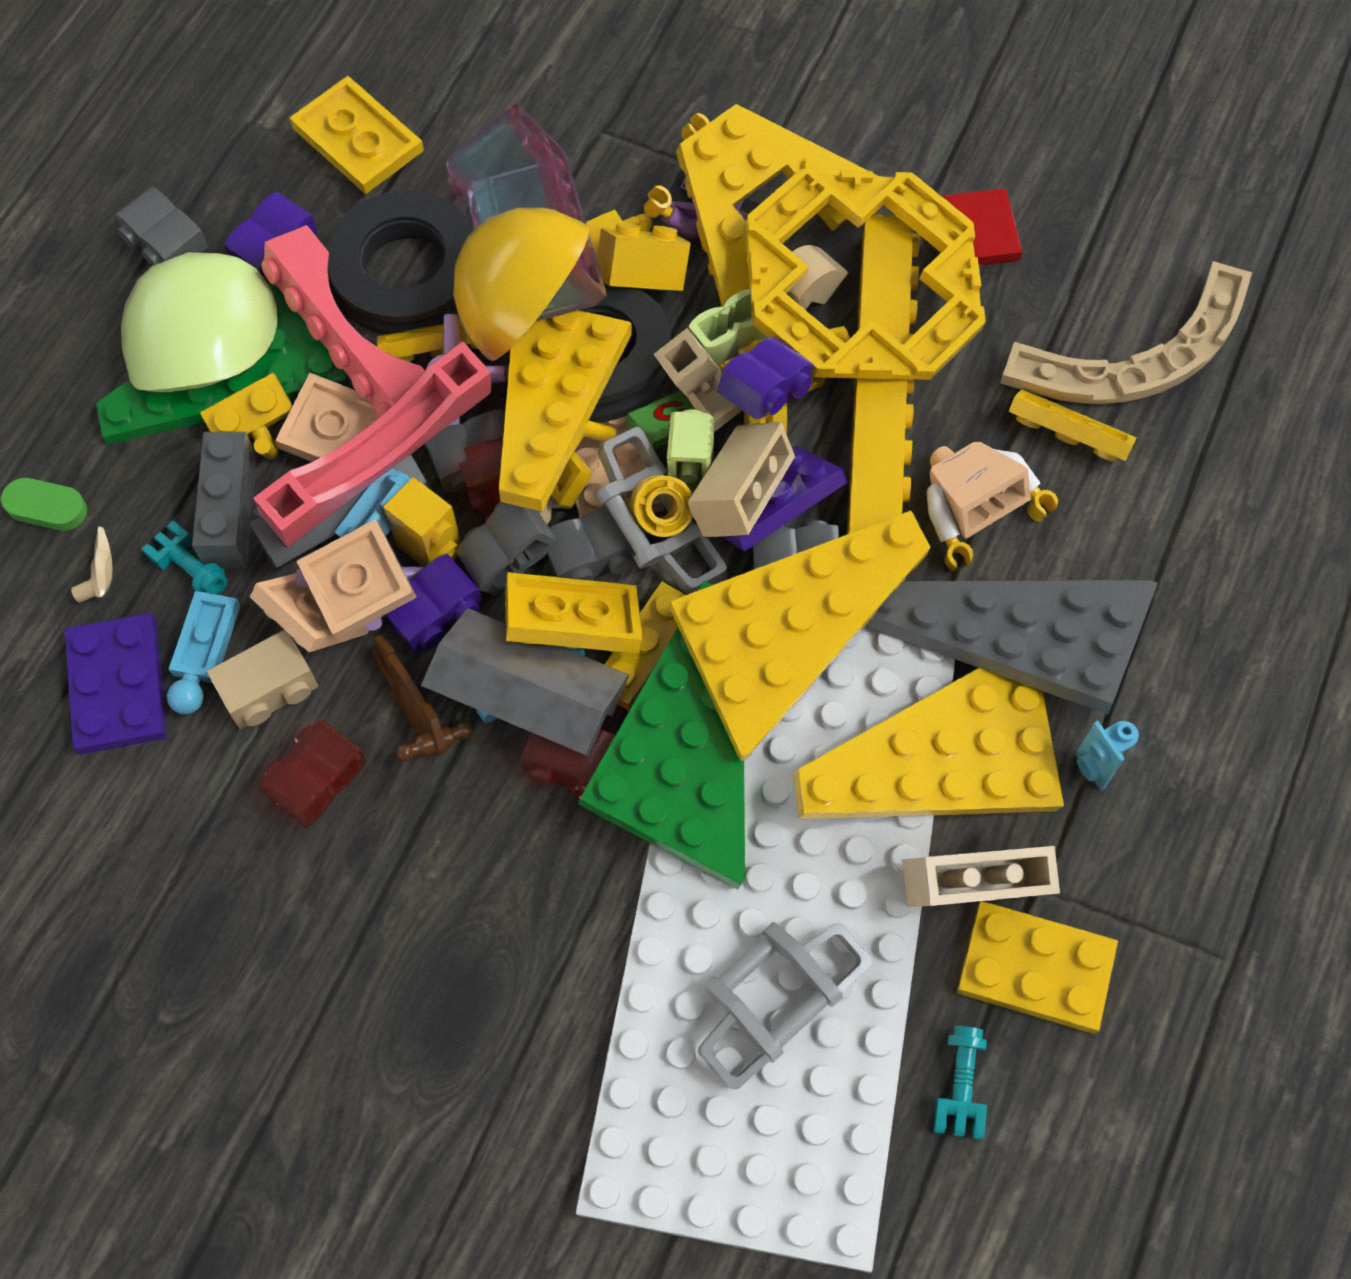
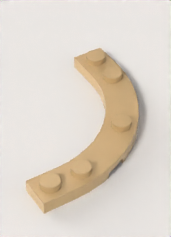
M1213 261L1208 271L1198 306L1192 317L1179 330L1178 334L1165 345L1161 343L1147 351L1132 355L1128 361L1109 364L1108 360L1069 358L1014 342L1000 383L1040 396L1083 404L1127 402L1166 391L1197 373L1224 345L1243 306L1252 272Z

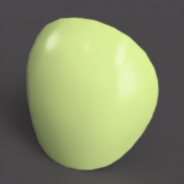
M187 252L154 265L137 280L125 303L121 323L122 350L130 382L134 388L151 392H173L201 388L240 374L253 366L266 353L274 340L277 328L275 298L269 284L257 268L234 256L220 253Z

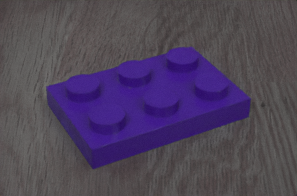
M795 445L792 447L795 458L749 535L721 537L741 550L746 551L846 484L847 481L843 470Z
M148 613L66 628L65 639L72 739L75 752L78 755L168 739L157 620L154 615Z

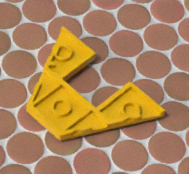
M737 104L680 143L676 150L680 168L686 175L685 186L688 197H692L698 218L696 226L702 248L708 254V270L715 279L721 301L720 307H723L728 299L736 293L750 288L746 220L735 209L737 204L781 172L790 179L800 169H818V174L839 175L841 170L868 171ZM826 204L817 212L832 231L848 220L830 204Z

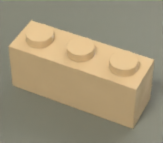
M782 422L736 426L688 501L691 516L696 520L703 537L749 535L795 458Z
M1055 846L902 860L907 907L1060 893Z

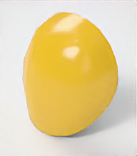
M515 208L486 219L466 238L455 262L453 296L464 331L488 360H497L507 353L550 303L575 266L589 236V228L586 224L552 209Z

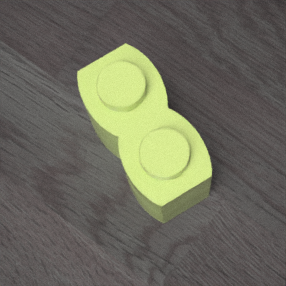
M750 288L733 295L723 307L712 308L699 314L689 325V331L717 365L735 358L738 355V349L743 348L748 343L768 338L752 324Z

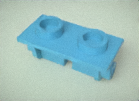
M393 468L367 487L334 533L343 537L375 519L386 536L391 529L383 506L411 478L401 471L397 472Z
M1096 721L1075 755L1078 757L1077 763L1080 771L1086 779L1094 781L1101 791L1106 788L1125 759L1123 757L1124 752L1133 747L1138 741L1139 734L1137 728L1130 722L1120 721L1104 730L1099 721Z

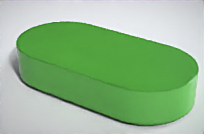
M20 478L12 481L5 487L1 496L2 506L14 520L55 530L67 531L74 529L84 521L87 515L86 502L77 490L31 478Z

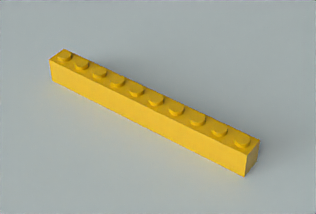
M873 214L864 222L857 332L870 319H873L903 345L914 335L909 334V324H915L917 318L918 301L911 300L910 296L911 290L916 291L918 286L919 266H912V257L918 258L920 235L913 233V229L896 215ZM855 378L847 534L902 514V502H909L911 477L903 476L904 465L910 466L912 440H905V429H912L914 405L906 404L907 393L913 394L914 379Z

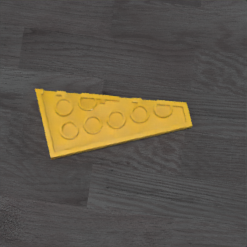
M548 304L532 326L511 348L499 485L501 502L543 512L632 335L631 322Z

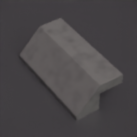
M467 608L439 643L421 686L589 756L606 714L613 716L629 675L561 646L506 641L505 623Z

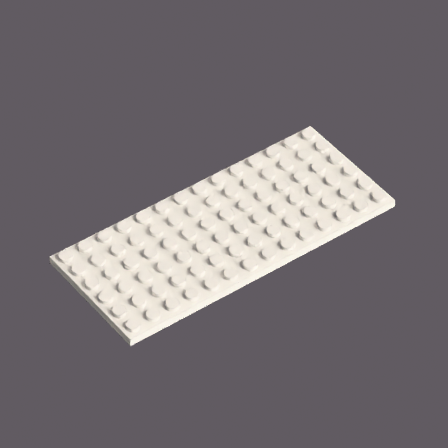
M866 626L849 641L841 654L828 665L799 702L785 714L777 727L764 738L752 752V755L744 760L745 879L739 890L650 843L576 1210L577 1216L872 1273L922 906L907 907L902 860L929 856L934 815L799 819L793 774L802 766L951 684L955 665L954 658ZM772 922L777 923L801 945L811 940L830 925L836 923L843 924L871 956L872 965L842 993L843 998L833 1007L827 1005L782 1047L784 1053L773 1063L769 1061L739 1089L727 1088L698 1053L699 1045L727 1014L711 999L702 985L713 975L718 978L763 937L762 931ZM837 936L830 937L809 953L835 984L856 965V958ZM775 951L732 992L743 1001L766 1030L770 1032L812 994L814 990L789 960ZM735 1022L713 1046V1054L732 1076L738 1075L761 1054Z

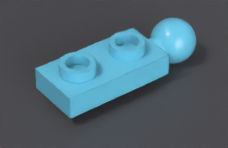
M195 591L169 667V671L173 676L182 678V680L173 683L167 693L168 704L175 712L191 714L201 707L204 694L199 683L200 681L213 683L207 671L223 662L241 606L237 598Z

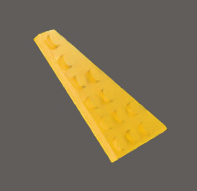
M912 511L670 601L671 613L740 762L752 755V752L764 738L782 721L785 714L813 686L816 679L828 665L841 654L849 641L877 613L878 608L892 592L898 589L906 576L926 557L930 545Z
M981 668L974 670L802 766L793 774L799 819L1056 812L1064 807L1043 691Z

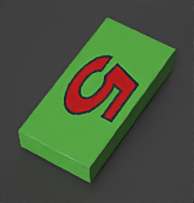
M679 391L628 413L624 424L629 429L640 427L655 450L668 444L671 413L696 409L682 391Z

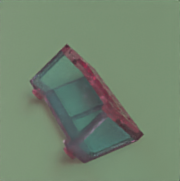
M515 103L446 159L450 175L447 181L458 196L463 197L465 195L467 197L474 230L486 219L515 208L552 209L586 224L566 151L518 103ZM590 234L575 266L536 321L595 306L607 297Z

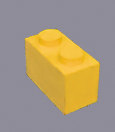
M617 223L616 229L601 228L595 277L608 286L683 291L691 243L677 235L678 230L665 226H654L653 232L640 231L641 227L628 223Z
M412 477L383 506L395 544L421 566H427L444 554H448L454 561L458 556L456 550L461 544V539L453 508Z

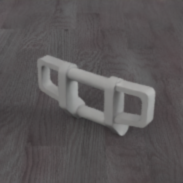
M634 427L607 440L599 449L598 455L610 484L595 493V497L601 506H607L636 553L633 559L638 567L642 569L659 563L685 593H690L699 588L704 580L710 582L719 577L726 570V564L709 539L702 536L698 525L693 520L680 533L663 542L650 545L623 499L630 496L635 485L642 479L652 475L668 474L644 431L640 427ZM626 443H632L647 468L623 479L612 450ZM664 493L659 494V499L667 512H669L671 507L670 499ZM694 544L709 565L710 571L698 578H691L671 555Z
M772 922L762 931L763 937L718 978L713 975L702 985L711 999L727 1014L699 1045L698 1053L727 1088L739 1089L769 1061L773 1063L784 1053L782 1047L827 1005L830 1007L836 1005L843 998L842 993L872 965L871 956L843 924L836 923L830 925L811 940L801 945L777 923ZM832 936H837L856 958V965L836 984L809 954ZM777 951L789 960L813 988L814 992L773 1030L768 1032L732 990ZM734 1022L761 1052L757 1058L736 1076H732L713 1054L714 1044Z

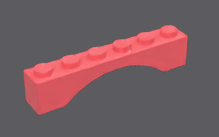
M307 225L265 241L262 270L266 279L271 284L277 285L284 294L289 308L293 312L300 314L306 322L311 336L323 343L329 351L334 365L346 372L352 380L357 394L369 401L375 409L377 418H380L417 382L425 370L420 365L401 360L379 349L362 337L346 321L335 304L329 287V252Z
M462 341L430 365L417 382L389 410L361 433L329 454L305 466L287 472L256 495L253 499L260 516L287 547L291 546L491 393V372Z

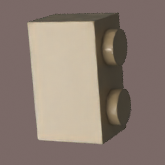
M286 630L271 636L207 671L228 712L240 730L246 726H255L263 723L271 716L272 712L287 704H296L303 701L310 695L312 690L319 687L294 640Z

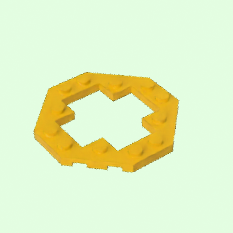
M800 169L748 214L745 226L752 324L768 338H778L814 363L811 375L814 377L931 380L981 331L986 322L984 306H981L979 289L981 287L978 257H975L973 246L975 239L974 224L913 173L896 172L894 177L873 176V171L841 170L839 175L818 174V169ZM826 204H830L857 228L884 205L941 252L923 269L919 279L947 303L903 345L873 319H870L844 343L786 294L806 276L809 266L784 246L783 243Z

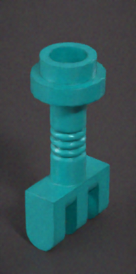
M173 520L166 526L168 531L175 536L172 540L161 532L153 537L162 547L159 552L148 543L141 548V551L162 570L166 569L173 561L193 577L192 587L195 591L219 595L227 585V578L221 567L216 563L204 565L187 551L192 545L193 539L187 531Z
M954 1026V1034L948 1036V1046L957 1048L955 1064L957 1068L955 1073L957 1074L954 1075L956 1079H954L952 1100L936 1098L934 1133L944 1134L947 1126V1115H953V1136L964 1137L966 1118H973L972 1138L984 1139L987 1105L971 1103L973 1091L971 1086L973 1081L971 1080L974 1079L973 1070L975 1069L976 1050L985 1051L987 1046V1040L982 1039V1029Z

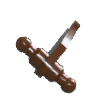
M382 635L374 637L377 645L371 646L380 670L384 673L413 730L416 729L418 733L413 743L401 744L396 749V757L403 762L409 761L417 755L422 757L429 755L439 757L446 753L447 748L454 745L455 740L468 738L472 734V726L468 722H460L452 728L440 726L439 719L430 703L427 704L416 684L394 654L395 650Z

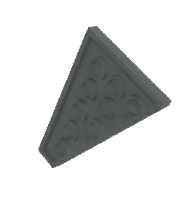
M1150 580L904 581L878 608L877 613L865 626L1109 715L1158 583Z

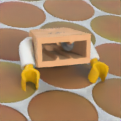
M973 442L956 453L947 446H942L935 450L930 458L932 468L930 470L931 486L927 490L928 512L940 542L945 541L948 546L944 562L948 570L955 572L957 569L956 561L952 556L953 553L962 554L968 566L973 558L972 548L964 542H959L958 535L961 534L967 539L1029 500L1031 502L1027 507L1028 515L1037 522L1043 521L1046 517V511L1040 504H1043L1050 513L1058 505L1056 494L1049 490L1041 491L1039 489V480L1018 453L996 450L982 442Z

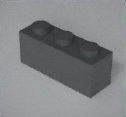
M203 432L192 547L204 565L216 563L221 568H248L251 527L248 523L252 521L257 455L246 432Z

